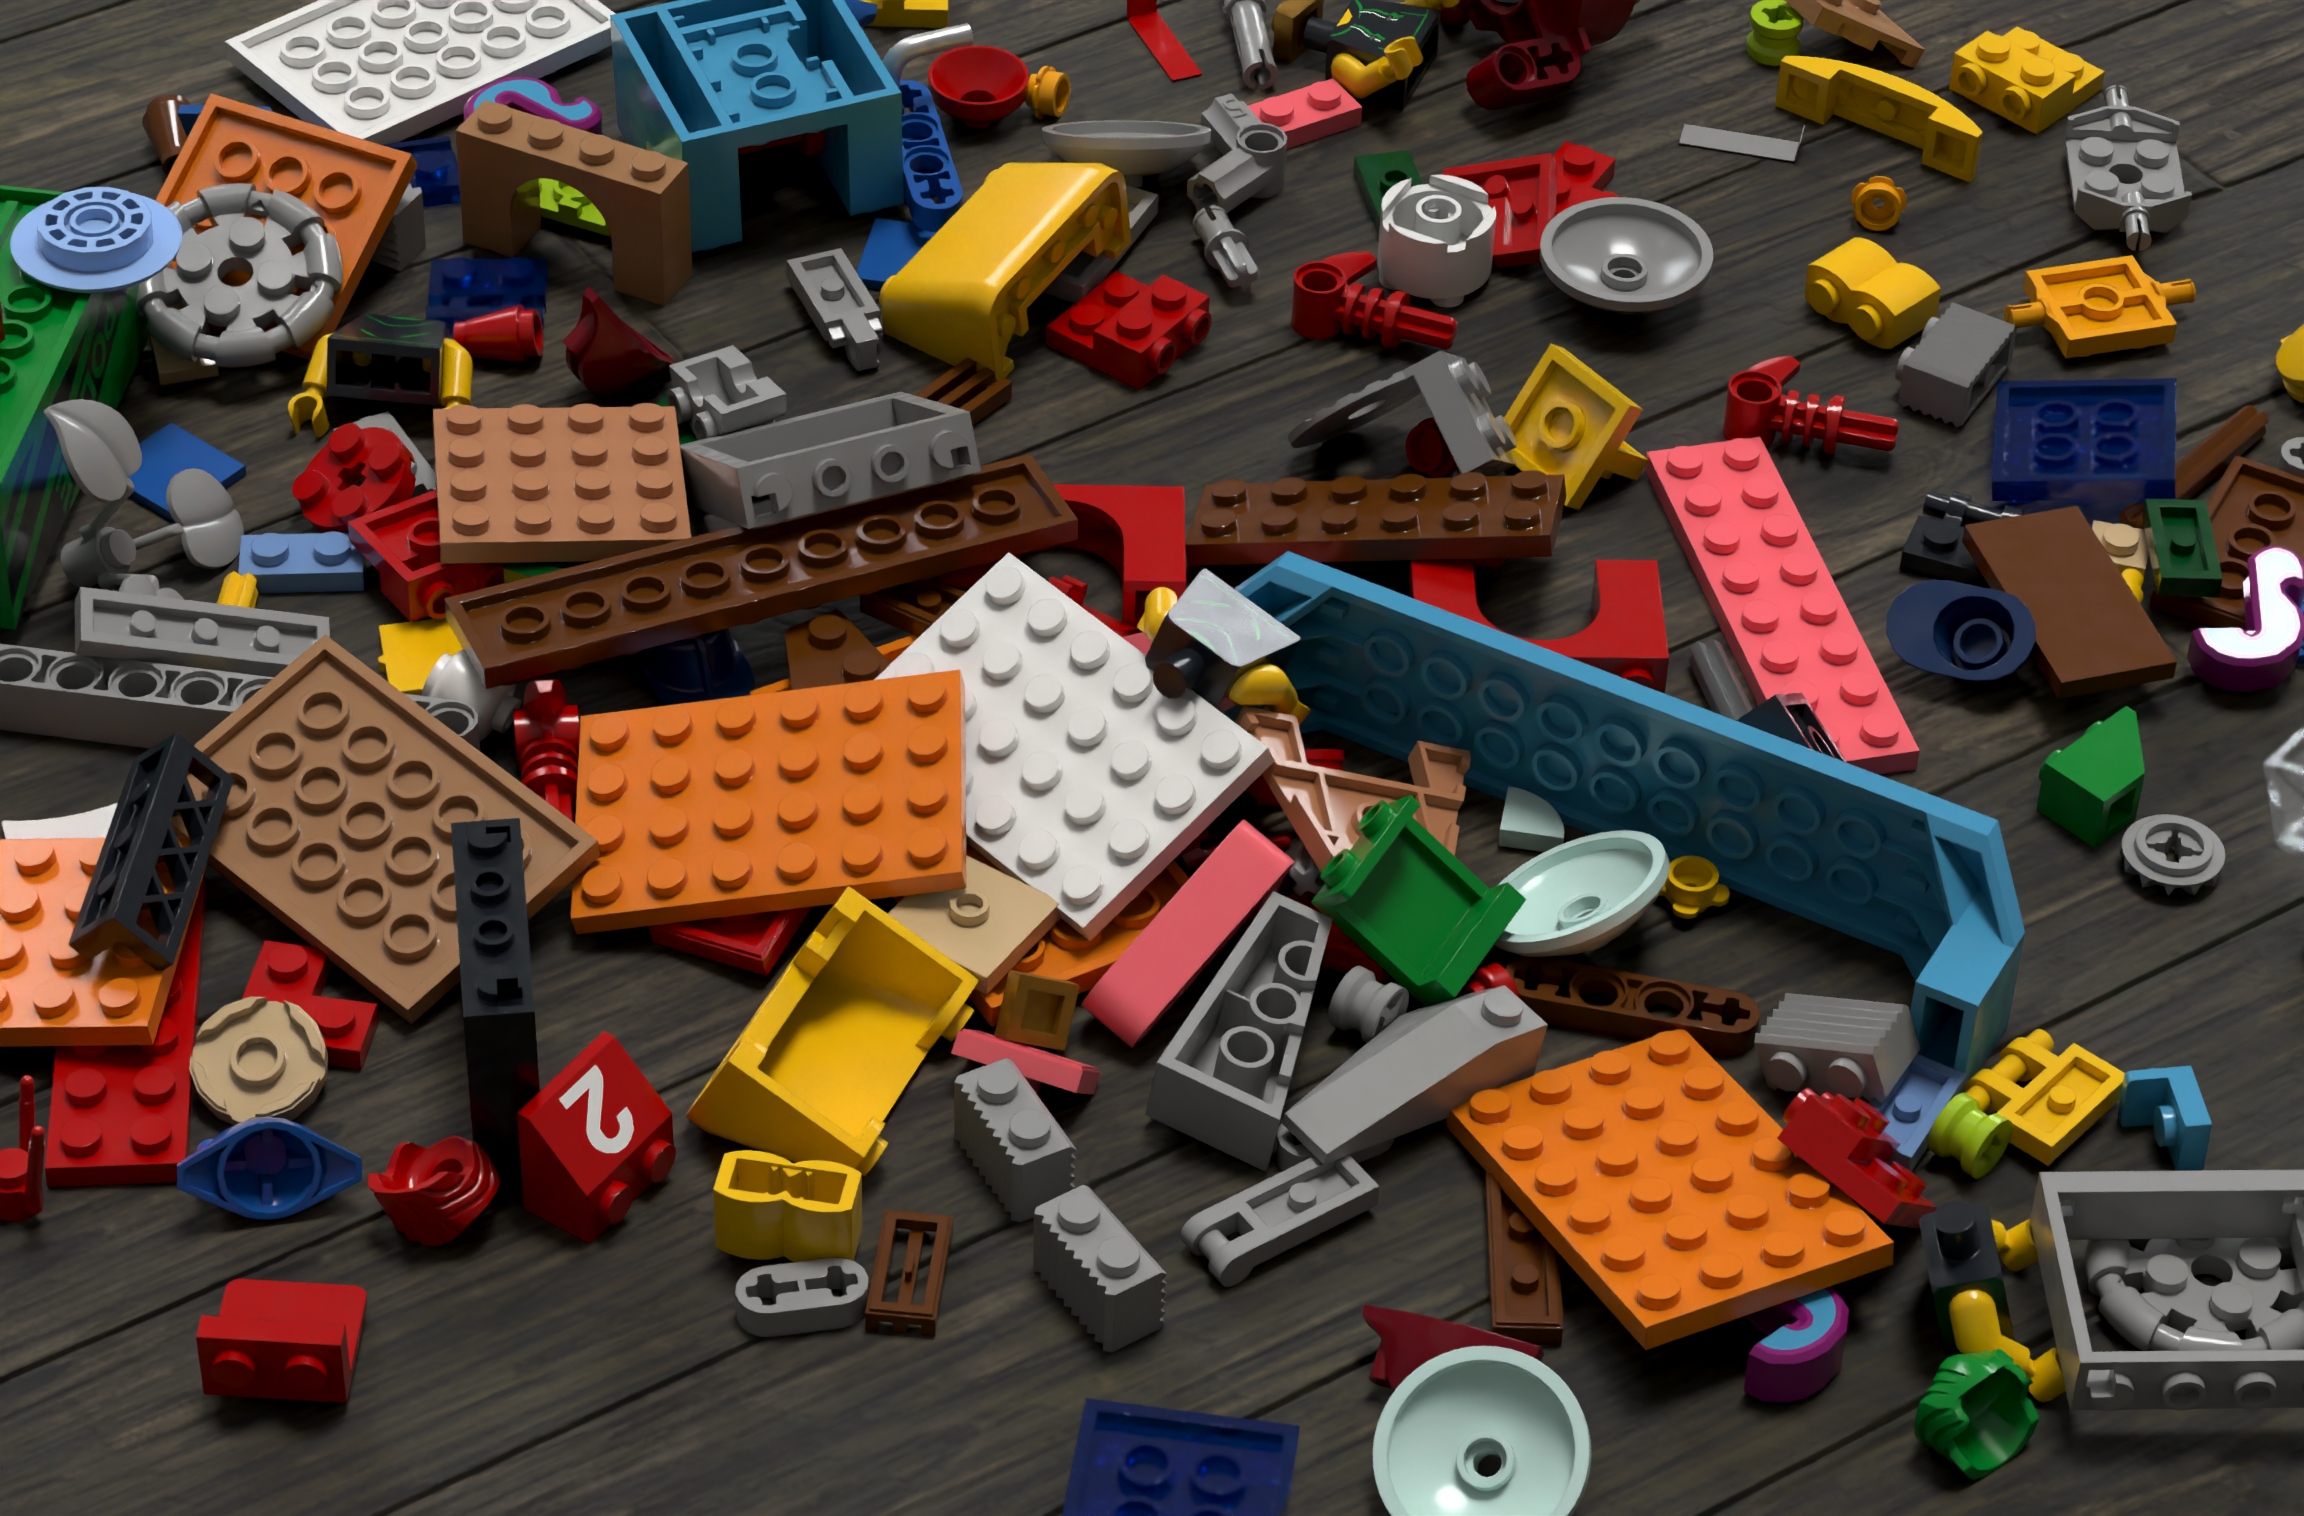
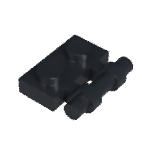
M1928 491L1923 506V514L1943 520L1918 516L1902 550L1899 570L1936 580H1950L1991 589L1962 542L1964 526L2024 515V509L2006 505L2004 510L1974 503L1972 502V496L1953 491L1952 495L1948 496Z

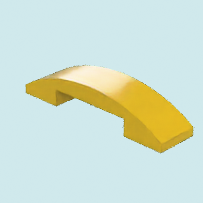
M1785 56L1781 60L1775 106L1822 125L1833 115H1837L1923 149L1921 164L1970 183L1976 178L1983 132L1970 118L1949 102L1916 84L1865 66L1808 56Z

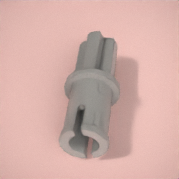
M1210 206V211L1215 220H1211L1205 208H1202L1193 219V229L1205 245L1204 256L1207 262L1213 268L1219 269L1229 287H1238L1240 292L1250 290L1251 282L1259 278V270L1248 253L1249 242L1246 236L1238 229L1233 228L1226 211L1220 206Z

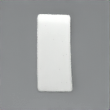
M118 803L59 818L26 821L5 820L2 821L5 839L106 838Z

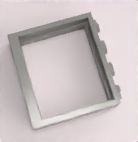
M897 392L680 445L687 505L747 529L981 472L970 411L905 392ZM769 494L772 512L755 515L751 496L760 497Z
M2304 1170L2039 1172L2030 1223L2070 1410L2173 1409L2184 1411L2190 1409L2244 1408L2257 1410L2262 1408H2304V1349L2092 1352L2068 1240L2289 1238L2304 1294ZM2285 1197H2295L2294 1204H2284ZM2073 1199L2071 1206L2060 1205L2059 1200Z

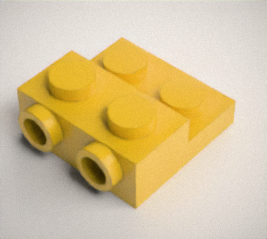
M2015 27L2003 36L1995 35L1987 30L1954 52L1949 89L2037 135L2102 90L2105 71L2084 61L2080 56L2068 53L2039 38L2035 33L2019 27Z

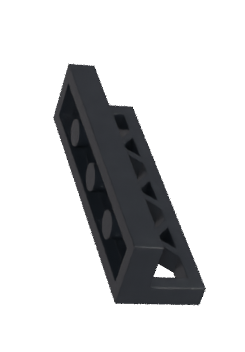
M178 732L173 733L132 761L68 944L88 961L114 944L121 942L156 971H163L174 963L234 781L231 775ZM187 772L191 773L209 788L205 800L196 801L186 776ZM181 816L191 841L189 846H180L171 823L172 817ZM156 863H166L175 886L174 893L165 894L155 869ZM140 910H150L159 933L158 940L136 924Z

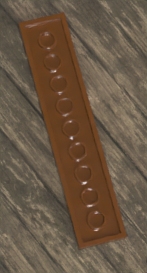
M1027 454L980 466L981 472L750 529L739 525L444 598L446 619L485 689L501 685L508 686L517 684L525 679L552 672L573 670L584 664L620 655L636 654L643 649L679 640L695 639L703 634L742 624H755L762 619L797 610L814 609L825 603L857 595L873 594L880 589L916 580L932 579L940 574L975 565H988L1002 559L1008 552L1015 556L1031 551L1047 550L1054 545L1078 540V519L1032 455Z

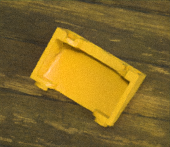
M1006 163L999 169L991 171L983 185L896 275L890 276L883 284L879 295V303L882 307L884 333L953 366H956L968 357L977 362V372L985 367L994 371L995 382L1002 377L1006 378L1014 369V361L1005 356L1008 343L1013 333L1022 337L1029 330L1026 309L1081 251L1096 258L1101 253L1116 260L1132 243L1124 174L1102 163Z
M848 886L784 970L685 1117L709 1134L778 1155L795 1163L809 1160L832 1161L852 1167L865 1176L888 1145V1142L879 1136L885 1125L883 1120L939 1037L942 1036L949 1042H952L957 1036V1032L961 1031L974 1011L965 1001L979 979Z

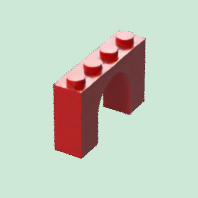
M1053 484L1078 519V540L1054 545L1053 547H1072L1092 552L1108 561L1116 569L1122 582L1123 622L1137 627L1145 612L1146 598L1156 588H1169L1175 592L1177 600L1186 590L1184 486ZM1023 554L1015 555V557L1018 558ZM1001 559L988 565H975L940 574L937 576V580L967 592Z
M1473 559L1411 560L1408 597L1506 633L1492 625L1478 608ZM1595 560L1591 597L1592 623L1587 628L1572 636L1554 640H1532L1517 637L1665 694L1669 653L1657 560Z

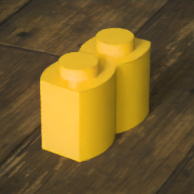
M1853 238L1808 265L1804 298L1816 312L1823 314L1834 322L1848 323L1851 329L1866 342L1879 348L1892 349L1923 330L1931 317L1937 318L1941 288L1932 277L1918 267L1907 263H1897L1878 244L1864 238Z
M743 1150L724 1154L713 1188L715 1246L718 1249L737 1257L756 1260L774 1259L784 1256L792 1262L826 1258H846L854 1261L862 1234L861 1172L847 1165L832 1161L809 1160L791 1163L783 1157L762 1151Z

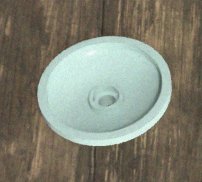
M1609 831L1566 842L1532 858L1498 884L1501 885L1508 882L1527 900L1497 939L1494 946L1528 957L1568 956L1603 947L1629 929L1648 910L1661 893L1670 870V862L1663 845L1657 838L1643 832Z
M1471 1346L1443 1353L1427 1361L1408 1375L1396 1388L1386 1403L1377 1424L1373 1443V1470L1379 1494L1391 1516H1572L1583 1497L1588 1483L1592 1456L1591 1439L1584 1413L1577 1399L1566 1383L1548 1366L1525 1353L1498 1346ZM1489 1455L1500 1457L1502 1461L1501 1468L1495 1475L1484 1477L1478 1474V1464L1484 1457Z

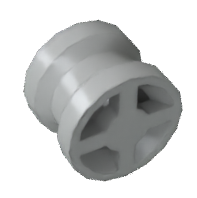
M1358 965L1352 968L1337 986L1328 1009V1021L1330 1025L1340 1030L1348 1031L1354 1029L1360 1032L1363 1042L1368 1043L1398 1016L1406 1014L1409 1003L1408 990L1392 982L1383 985L1376 981L1374 972Z

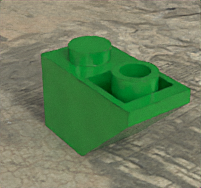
M2125 706L2104 722H2095L2081 738L2064 750L2057 749L2046 758L2039 771L2041 786L2036 810L2093 848H2097L2136 820L2145 777L2136 712Z

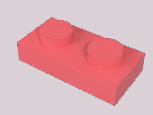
M1334 78L1316 82L1310 86L1248 105L1262 123L1275 125L1285 132L1287 136V149L1361 125L1362 106Z

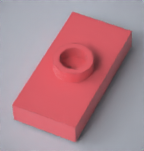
M963 1029L958 1031L951 1054L986 1065L1008 1058L1014 1062L1035 1093L1039 1092L1041 1082L1075 1093L1094 1095L1101 1073L1097 1071V1067L1021 1043L1004 1040L978 1030Z

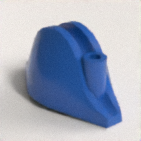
M263 1117L236 1124L221 1132L214 1139L202 1141L195 1153L177 1164V1189L231 1212L253 1219H279L296 1214L362 1181V1158L329 1141L309 1128L284 1118Z

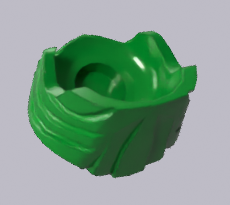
M1994 1349L1991 1352L1985 1350L1980 1353L1974 1352L1950 1356L1940 1365L1931 1387L1928 1388L1919 1403L1914 1422L1915 1438L1945 1457L1973 1480L1981 1479L2001 1468L2017 1455L2033 1435L2039 1421V1415L2031 1399L2027 1398L2029 1385L2033 1381L2026 1377V1373L2018 1364L2013 1363V1359L2001 1349Z

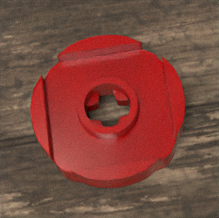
M354 423L344 424L331 434L328 444L312 459L305 472L296 478L293 483L292 493L300 503L304 516L319 533L332 531L349 533L348 521L410 499L416 482V478L410 472L411 462L415 463L412 453L393 432L378 427L360 429ZM366 478L360 486L353 485L358 479Z

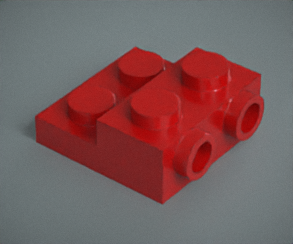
M1115 271L1046 326V345L1140 390L1158 374L1165 373L1173 362L1192 346L1200 344L1206 338L1212 323V317L1209 313L1210 296L1165 275H1161L1152 284L1147 286Z
M436 490L348 521L351 544L379 571L381 592L410 622L427 617L434 619L446 618L444 598L504 584L503 568L507 563L441 564Z
M1810 1088L1801 1091L1790 1103L1783 1116V1121L1787 1125L1777 1139L1882 1223L1920 1229L1919 1218L1924 1214L1935 1212L1937 1207L1921 1195L1927 1185L1920 1178L1897 1162L1893 1161L1890 1166L1886 1164L1900 1143L1884 1131L1890 1121L1878 1110L1859 1098L1852 1102L1841 1094H1837L1834 1097L1829 1092L1819 1096Z

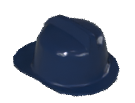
M1928 579L1910 585L1894 599L1887 613L1886 634L1893 651L1906 664L1925 672L1956 678L1971 685L1992 683L2014 673L2028 660L2036 642V624L2029 607L2015 595L1996 589H1988L1950 580Z
M729 628L703 634L691 640H679L643 649L635 654L639 667L645 674L657 698L664 706L748 696L750 691L754 690L755 680L751 666L730 634Z

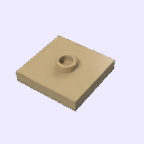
M966 855L967 888L906 895L888 915L979 979L974 989L988 994L1009 970L1061 919V915L1057 909L1059 903L1048 894Z

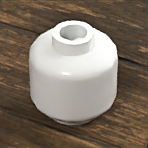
M464 650L457 652L454 656L445 653L439 658L424 684L421 695L458 700L472 706L478 714L480 741L487 738L493 730L504 734L514 721L513 709H518L521 706V701L513 697L516 684L485 689Z

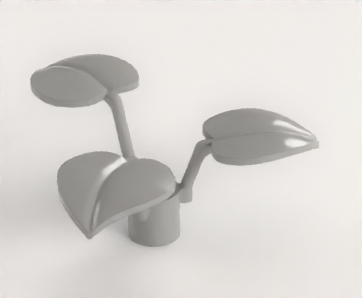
M78 399L64 401L52 405L43 411L56 431L63 457L77 485L91 499L108 503L90 524L79 529L82 537L67 543L61 551L62 569L73 585L78 588H90L99 584L103 589L112 585H121L119 592L183 599L177 591L171 588L159 589V581L154 575L124 574L129 570L131 563L134 562L136 550L181 534L185 554L195 566L203 569H216L229 564L237 557L240 552L241 535H244L241 517L234 509V502L225 488L211 474L201 469H186L175 474L170 479L166 490V503L176 524L132 539L124 530L104 527L134 492V484L129 476L137 472L141 467L142 452L133 429L119 412L112 407L93 400Z

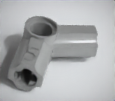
M1232 93L1215 98L1212 105L1202 112L1201 126L1211 129V141L1223 154V157L1187 181V196L1196 206L1197 213L1202 208H1205L1211 220L1215 219L1210 211L1211 205L1220 206L1228 213L1250 197L1268 198L1279 194L1284 189L1287 149V136L1285 132L1275 125L1262 123L1244 101H1238Z

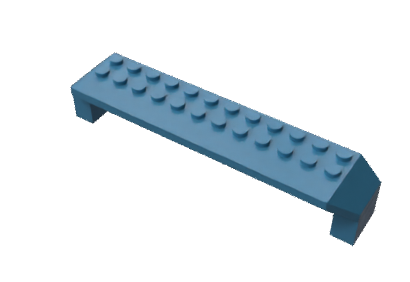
M1290 551L1281 555L1235 588L1236 591L1302 638L1285 671L1286 676L1297 692L1298 701L1311 710L1299 725L1300 733L1325 730L1407 763V758L1417 741L1470 751L1471 762L1469 769L1464 775L1463 784L1504 801H1506L1508 786L1526 790L1548 802L1559 814L1563 824L1589 834L1622 830L1650 834L1661 842L1670 863L1682 856L1691 855L1705 858L1718 869V884H1723L1737 892L1901 955L1915 980L1910 1014L1920 1045V1050L1917 1054L1966 1073L1965 1085L1968 1080L1981 1070L2007 1029L2025 929L1997 819ZM1238 704L1222 713L1235 722L1243 706L1264 709L1266 705Z

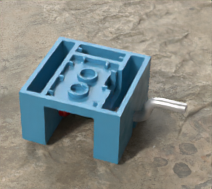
M678 0L610 15L617 126L627 144L648 151H656L662 155L689 163L692 253L701 250H713L723 245L742 241L738 155L795 143L799 151L806 156L816 155V159L850 216L874 213L883 208L904 204L901 91L899 90L904 67L911 60L921 56L973 45V33L970 25L965 23L912 35L900 40L890 48L881 61L844 0Z

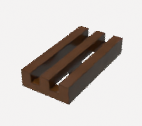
M967 357L916 393L915 396L970 411L972 426H974L1012 398V381L1002 377L995 382L994 371L985 367L977 372V362ZM978 392H980L979 395H977V396L974 397L972 400H970L969 402H967L965 405H963L962 407H960L961 404H963V403L966 402L968 399H970L971 397H973L974 395H976Z
M884 1210L865 1311V1330L879 1331L881 1322L893 1323V1332L907 1334L910 1324L921 1325V1335L936 1336L953 1238L954 1216ZM898 1228L910 1229L897 1303L885 1302ZM925 1232H936L924 1304L913 1305Z

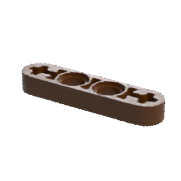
M1524 956L1516 958L1505 968L1515 982L1519 999L1548 1025L1637 1041L1651 1038L1660 1032L1684 1029L1707 1053L1721 1056L1745 1054L1755 1045V1033H1758L1760 1022V1008L1753 999L1736 991L1546 957ZM1527 986L1537 987V990H1528ZM1561 991H1567L1568 998L1561 997ZM1590 993H1600L1608 996L1614 1002L1608 1006L1596 1007L1585 1003L1581 997ZM1654 1005H1667L1677 1010L1679 1015L1669 1019L1658 1018L1651 1015L1646 1009ZM1693 1014L1700 1015V1021L1692 1020ZM1723 1021H1730L1735 1023V1025H1725Z

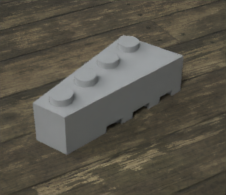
M1272 892L1157 1061L1145 1115L1267 1172L1333 918L1279 893Z

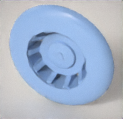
M85 187L63 193L29 212L15 227L10 240V248L19 268L39 283L68 292L104 293L138 285L164 270L174 260L180 249L182 229L176 216L167 207L153 199L111 187Z

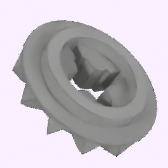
M2153 815L2136 821L2124 833L2120 854L2124 856L2125 872L2140 875L2142 887H2149L2155 884L2163 886L2167 895L2175 888H2182L2187 893L2195 895L2201 885L2214 886L2225 862V849L2218 836L2205 825L2178 815ZM2169 846L2175 847V854L2178 855L2179 863L2166 860L2165 853H2168Z

